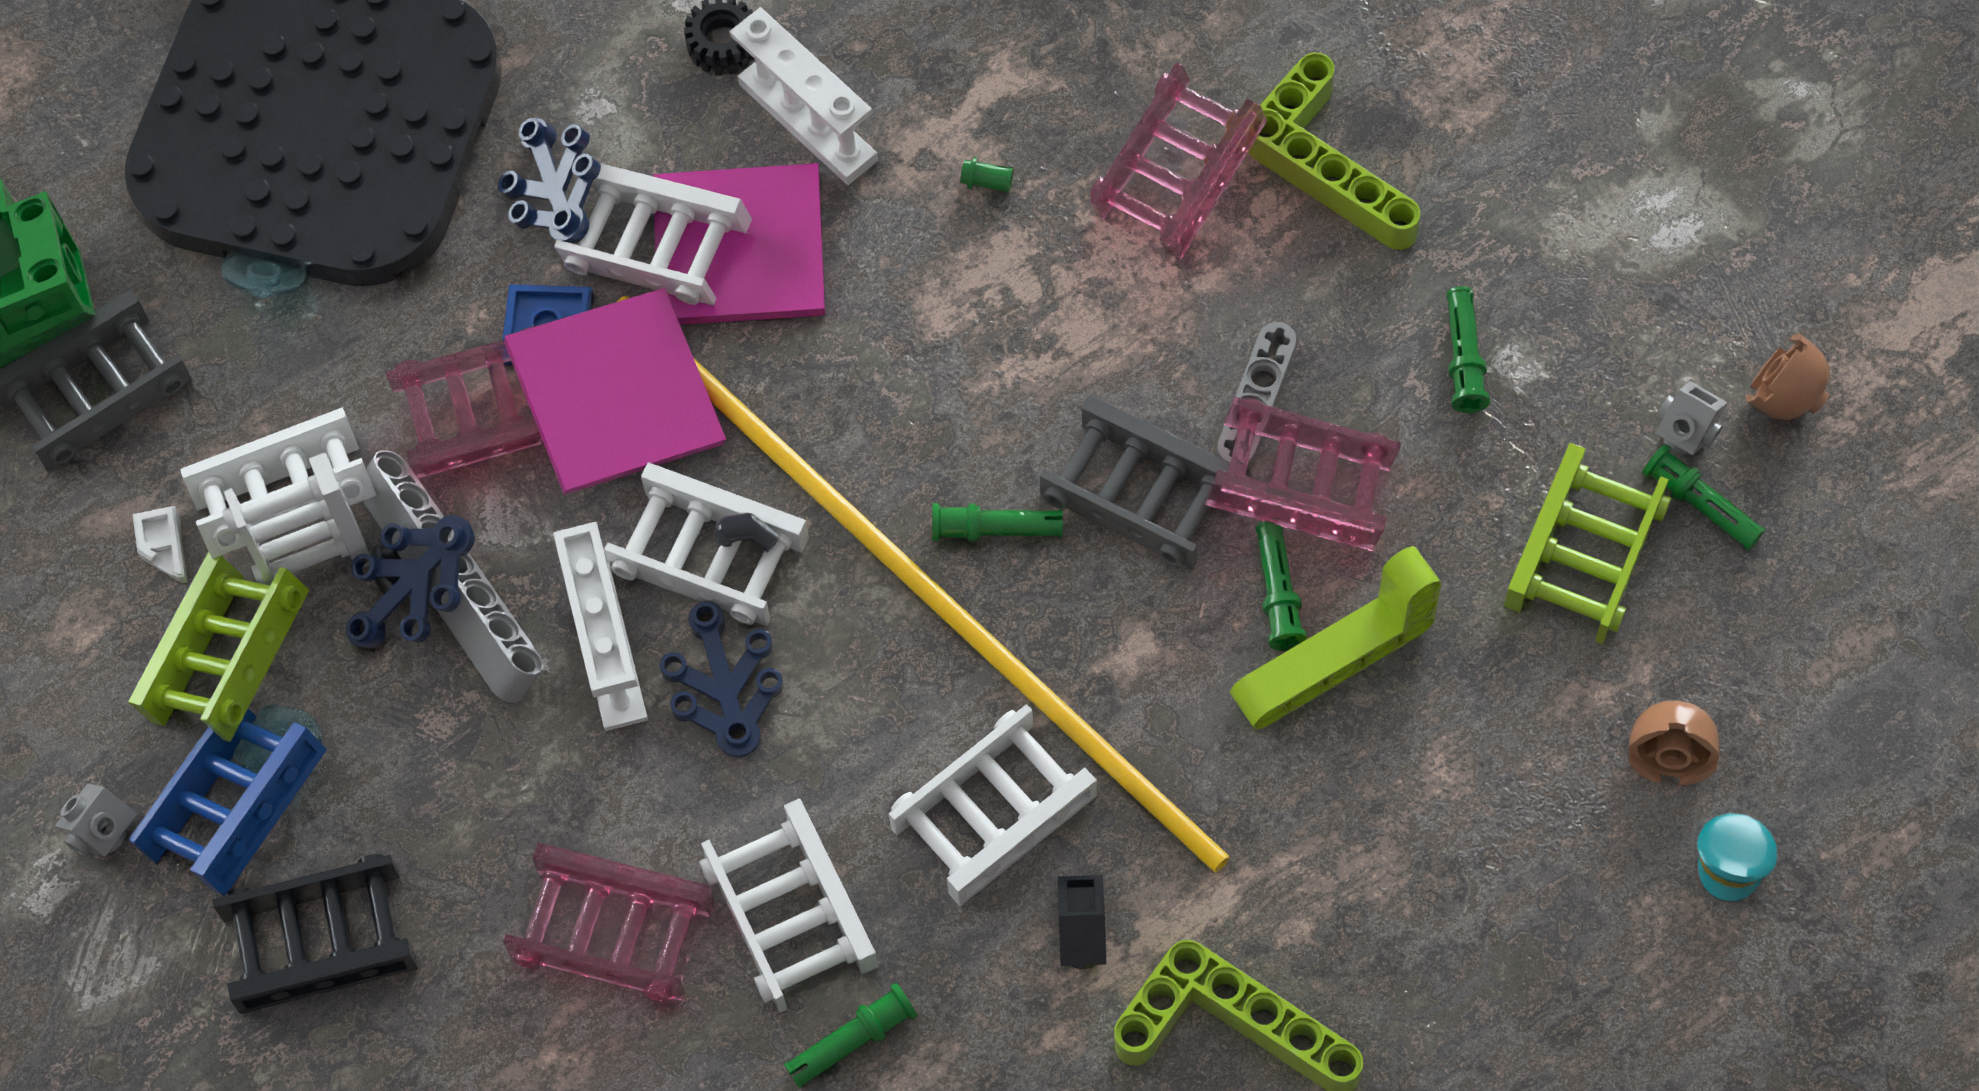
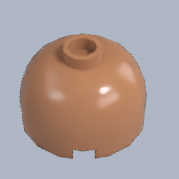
M1800 333L1789 338L1795 345L1787 352L1779 347L1763 365L1750 385L1752 388L1758 389L1755 396L1746 394L1745 399L1747 403L1772 419L1781 421L1792 420L1801 417L1807 411L1815 414L1829 397V393L1825 391L1830 379L1829 364L1824 354Z
M1674 700L1651 705L1638 716L1629 737L1630 765L1639 775L1652 782L1661 783L1660 774L1681 777L1678 786L1691 785L1704 781L1714 774L1717 769L1720 756L1717 726L1705 710L1694 704Z

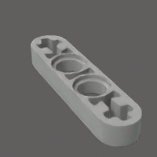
M1282 322L1269 323L1259 332L1218 440L1217 456L1241 467L1242 472L1251 468L1255 462L1295 355V331L1289 325ZM1276 337L1284 339L1283 345L1279 346L1274 361L1269 358L1271 343L1275 341ZM1259 371H1267L1275 377L1276 381L1270 387L1264 388L1255 385L1251 378ZM1245 407H1254L1261 412L1262 417L1258 422L1249 424L1241 421L1238 413ZM1238 434L1245 436L1243 453H1239L1237 458L1230 457V450L1235 448Z

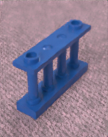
M249 708L231 742L223 740L212 729L207 728L128 839L150 861L156 864L167 849L195 862L190 870L209 889L221 896H225L327 751L306 727L293 722L284 737L255 725L259 719ZM244 740L272 752L258 774L230 761ZM218 776L246 788V791L232 810L204 798ZM192 813H196L221 825L206 847L178 834Z

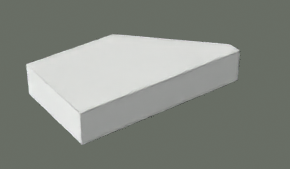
M171 506L133 514L137 553L140 558L181 584L187 583V571L177 508Z

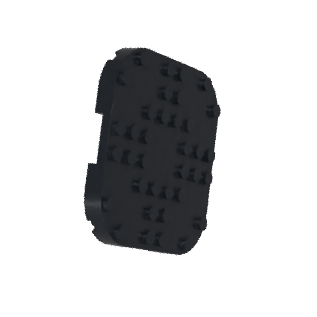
M192 0L182 19L127 154L125 163L126 186L137 212L148 229L158 238L185 250L226 258L227 253L232 252L300 267L303 276L351 286H372L394 281L393 275L404 271L412 265L417 269L424 264L438 249L448 230L460 197L457 188L479 127H485L501 83V61L492 30L484 17L463 0Z

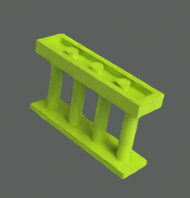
M1569 442L1509 584L1504 607L1521 612L1526 598L1533 601L1535 597L1600 621L1595 642L1604 644L1608 631L1618 632L1623 620L1626 607L1619 604L1653 521L1655 519L1662 522L1667 512L1671 497L1664 495L1669 479L1660 476L1653 495L1589 472V467L1582 465L1586 448ZM1581 488H1585L1646 511L1638 532L1573 508L1574 503L1567 501L1571 490L1580 491ZM1566 524L1630 547L1631 549L1623 568L1558 544L1559 539L1552 537L1556 526L1565 527ZM1552 560L1616 584L1608 605L1542 581L1543 576L1537 574L1541 562L1549 564Z
M208 552L128 703L151 723L162 726L166 725L174 709L202 715L200 718L202 722L223 740L231 742L299 609L302 607L309 589L284 567L279 568L271 585L243 580L244 576L222 555L212 559ZM234 596L262 601L251 623L223 617ZM214 633L242 639L231 660L203 654ZM194 671L222 677L211 699L183 692Z

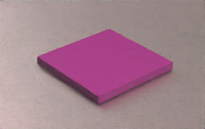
M818 163L653 174V177L739 198L752 218L746 233L734 230L724 233L704 277L717 298L714 306L702 302L691 305L679 300L675 295L668 294L680 325L826 315ZM661 211L654 213L655 253L672 218L671 214ZM693 220L692 223H687L667 269L688 274L709 227L707 223Z
M665 288L509 334L504 338L508 354L564 495L642 471L648 462L658 466L724 445L726 441Z

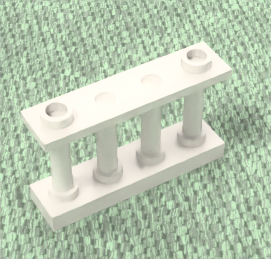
M759 7L729 31L730 36L755 58V62L737 76L739 85L846 185L851 184L878 161L877 152L854 131L856 126L873 113L872 108L765 10Z
M600 163L601 171L592 183L597 190L599 199L589 218L587 234L577 245L557 240L554 245L555 250L564 261V266L579 275H587L589 272L653 290L665 288L668 294L675 295L679 300L691 305L702 302L714 306L717 298L704 277L724 233L730 232V230L746 233L750 226L752 218L742 200ZM620 201L634 204L636 207L614 255L594 250L614 204H619ZM657 211L671 214L672 218L651 264L630 259L651 213L654 214ZM693 220L707 223L709 227L688 274L667 269L687 223H692Z
M343 407L180 469L197 511L208 507L210 516L197 520L196 524L212 559L246 546L240 533L231 535L222 513V510L226 509L224 501L227 500L224 491L232 488L236 496L249 491L251 500L240 504L241 507L299 486L308 482L306 469L312 467L309 458L326 452L329 461L331 460L333 470L349 506L377 496L362 458L349 462L347 454L358 450L359 447ZM290 476L292 485L271 493L267 492L265 485ZM312 499L310 501L304 502L302 504L291 507L289 509H286L284 511L273 514L271 516L260 519L250 524L251 526H254L256 524L262 523L274 517L280 516L287 512L293 511L300 507L316 502V500Z
M326 452L309 458L315 475L307 477L308 482L255 503L241 507L232 488L224 491L229 508L222 510L224 519L231 535L240 533L255 562L251 569L257 583L271 585L280 567L287 568L291 573H294L340 554L342 558L351 556L352 560L359 554L370 555ZM312 499L316 500V502L300 507L293 511L287 512L280 516L274 517L272 519L256 524L254 526H251L250 524L260 519L266 518L273 514L289 509L291 507L302 504L304 502L310 501ZM324 518V521L316 523L314 525L298 530L291 534L285 535L278 539L272 540L265 544H260V542L264 540H267L269 538L288 532L300 526ZM331 536L333 537V539L329 541L323 542L321 544L305 549L298 553L292 554L290 556L274 561L272 563L269 562V560L288 554L290 552L306 547L318 541L324 540ZM369 561L364 564L363 568L370 565Z
M648 462L641 475L645 494L650 500L626 548L607 543L604 551L611 570L626 580H634L636 577L700 602H713L721 610L729 612L734 619L741 623L752 625L756 622L768 626L770 622L767 601L761 600V597L783 551H788L790 548L803 553L809 540L806 520ZM673 505L687 510L689 515L666 562L662 563L643 556L642 553L665 507ZM752 513L781 535L771 551L768 553L766 551L763 552L744 593L721 585L741 541L733 542L730 547L720 545L705 578L681 570L704 522H709L710 520L718 522L725 516Z
M597 522L553 532L593 697H597L604 729L609 731L647 721L648 717L610 564L606 561Z
M1027 704L1017 712L1011 710L1004 714L996 722L995 730L914 794L908 792L902 795L893 804L892 811L889 813L891 830L896 835H899L911 825L949 867L950 876L947 878L948 894L959 906H962L1097 797V780L1086 768H1083L1075 776L1072 773L1066 774L1028 733L1033 728V712ZM1013 743L1054 786L1052 789L1053 793L1041 803L1038 801L1032 802L994 760L996 756ZM979 770L1019 813V821L1006 831L1003 828L998 830L959 787ZM944 798L951 803L985 841L984 849L973 858L969 856L963 857L925 815L927 811Z
M800 798L784 805L787 821L781 824L782 829L720 857H717L710 840L701 843L705 859L699 861L709 886L718 884L761 974L755 977L754 981L764 1003L773 1000L779 1013L787 1010L781 990L844 961L847 964L856 962L862 975L878 968L876 952ZM788 845L791 848L800 846L805 860L799 862L801 867L740 895H735L726 876L727 873ZM807 883L810 887L816 884L819 885L824 898L818 900V906L758 934H754L744 912ZM825 922L829 925L837 922L843 937L837 939V945L773 974L764 956V950Z

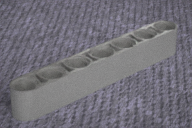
M389 450L376 452L366 470L377 496L366 499L363 502L381 529L390 523H397L408 529L434 528L444 516L408 463L395 452ZM453 530L450 532L448 536V543H450L453 540ZM396 531L393 534V544H395L399 539V531ZM408 546L405 550L397 552L402 559H419L430 546ZM467 553L460 557L457 590L460 593L461 599L458 607L451 612L436 610L491 691L503 701L517 703L523 699L541 673L543 661L470 553ZM441 563L431 572L430 593L436 585L440 584ZM448 591L442 595L441 603L443 605L449 599Z

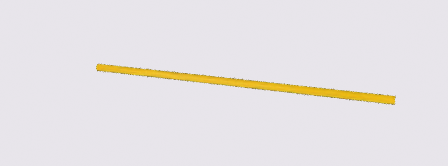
M623 296L617 302L629 299V297ZM694 358L711 403L1214 873L1219 872L1227 864L1230 856Z

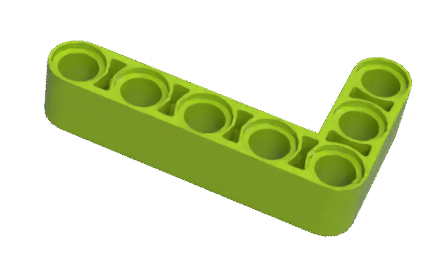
M1316 52L1306 54L1250 116L1247 132V151L1249 155L1387 247L1394 250H1404L1411 247L1418 236L1420 208L1418 204L1304 129L1330 99L1333 90L1335 67L1333 61L1325 54ZM1312 77H1313V78H1319V79H1322V80L1313 81V80H1310L1309 78H1312ZM1291 105V106H1295V107H1297V108H1295V109H1288V108H1285L1284 106ZM1266 133V134H1270V135H1273V136H1271V137H1262V136H1259V134ZM1302 155V156H1304V157H1306V158H1304V159H1295V158H1293L1292 156ZM1328 177H1336V178H1338V179H1340V180H1338V181H1329V180H1327V179H1325V178H1328ZM1369 199L1372 200L1373 203H1363L1359 200ZM1395 221H1403V222L1407 223L1408 225L1398 226V225L1394 224L1393 222H1395Z
M1411 546L1401 550L1390 558L1383 567L1378 598L1247 674L1233 685L1229 692L1255 730L1269 726L1426 632L1435 621L1442 585L1440 579L1416 547Z
M1181 940L1168 950L1114 1027V1050L1117 1057L1123 1063L1139 1066L1152 1058L1193 1001L1326 1091H1354L1358 1087L1363 1069V1057L1353 1044L1202 944L1193 940ZM1190 959L1198 964L1199 969L1193 973L1184 974L1175 965L1181 960ZM1226 984L1232 986L1237 991V994L1233 998L1222 999L1217 997L1213 990L1219 985ZM1164 995L1173 1001V1005L1165 1010H1157L1149 1004V1001L1155 996ZM1258 1010H1267L1275 1016L1276 1020L1268 1025H1261L1256 1023L1251 1015ZM1138 1031L1146 1036L1147 1041L1141 1046L1132 1047L1123 1041V1037L1129 1032ZM1305 1035L1314 1042V1046L1306 1051L1298 1050L1291 1045L1290 1040L1295 1036ZM1335 1061H1344L1352 1067L1353 1072L1345 1077L1337 1076L1330 1071L1329 1065Z

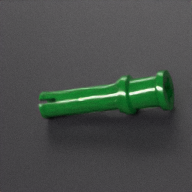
M1466 286L1454 287L1446 292L1453 348V360L1448 367V373L1454 380L1455 394L1451 399L1453 409L1462 413H1475L1486 409L1490 405V395L1485 391L1483 377L1487 373V364L1479 356L1473 300L1474 291Z
M1667 444L1661 446L1647 462L1641 474L1646 478L1653 477L1656 481H1659L1660 476L1669 479L1666 488L1671 492L1670 497L1673 500L1687 501L1749 551L1761 538L1766 529L1759 526L1734 506L1733 503L1702 481V474L1697 467L1689 468L1670 453V446ZM1667 467L1673 473H1675L1678 476V478H1675L1663 468ZM1693 489L1697 490L1702 496L1696 495ZM1712 502L1719 509H1721L1728 516H1730L1733 520H1735L1738 524H1733L1731 521H1729L1726 517H1724L1721 513L1715 510L1708 503Z
M932 503V542H939L941 537L967 538L969 542L980 540V536H1048L1062 538L1063 510H980V505H976V503H969L968 507H941L939 503Z
M1267 519L1259 522L1258 526H1255L1267 597L1264 599L1262 607L1264 614L1269 617L1271 634L1268 637L1269 647L1278 651H1288L1307 640L1308 637L1306 630L1301 628L1299 611L1302 608V601L1298 594L1293 592L1283 523L1278 519Z
M896 982L890 985V992L871 1005L866 1006L862 1004L857 1007L858 1010L855 1012L857 1017L789 1062L783 1064L790 1076L804 1066H808L792 1077L799 1089L871 1039L874 1043L877 1041L881 1042L886 1039L885 1033L907 1018L914 1020L918 1017L911 1002Z

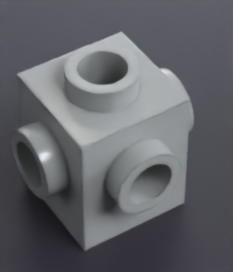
M1690 381L1678 390L1675 397L1669 395L1662 404L1656 418L1661 420V423L1655 434L1664 438V444L1670 446L1673 451L1681 454H1687L1688 452L1694 455L1704 445L1710 448L1722 430L1723 426L1717 423L1728 402Z
M87 783L80 794L74 795L65 803L61 810L62 818L55 827L67 836L63 842L79 855L86 857L88 853L105 857L122 844L126 837V828L138 813L105 787Z

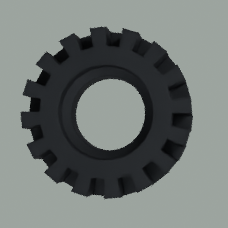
M708 0L701 1L702 10L695 5L691 9L692 17H686V27H684L689 57L692 56L693 63L697 67L701 64L702 71L707 73L714 67L715 75H723V68H728L729 74L737 73L735 66L738 64L742 69L748 67L747 58L752 61L755 58L734 39L728 43L715 44L707 40V35L714 29L721 27L733 29L753 13L752 9L748 10L747 4L743 1L736 5V0H727V3H723L722 0H715V3L711 5Z

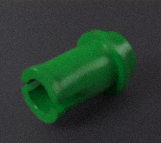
M973 157L972 160L964 159L960 184L967 185V189L970 190L973 189V186L1009 194L1014 167L978 162V157Z

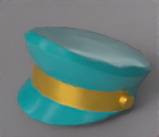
M1727 813L1714 817L1704 825L1697 840L1700 880L1711 895L1724 901H1738L1752 894L1760 885L1762 878L1769 875L1776 865L1777 845L1771 832L1760 821L1744 814Z

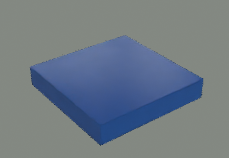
M509 284L500 354L502 365L513 366L504 343L506 335L592 310L594 298L592 287Z

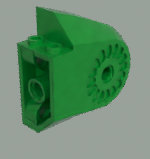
M0 177V368L96 315L81 251L48 193L44 191L15 203Z

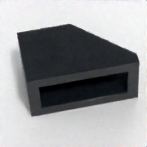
M1103 875L1058 876L1061 966L1089 969L1096 965L1107 964Z

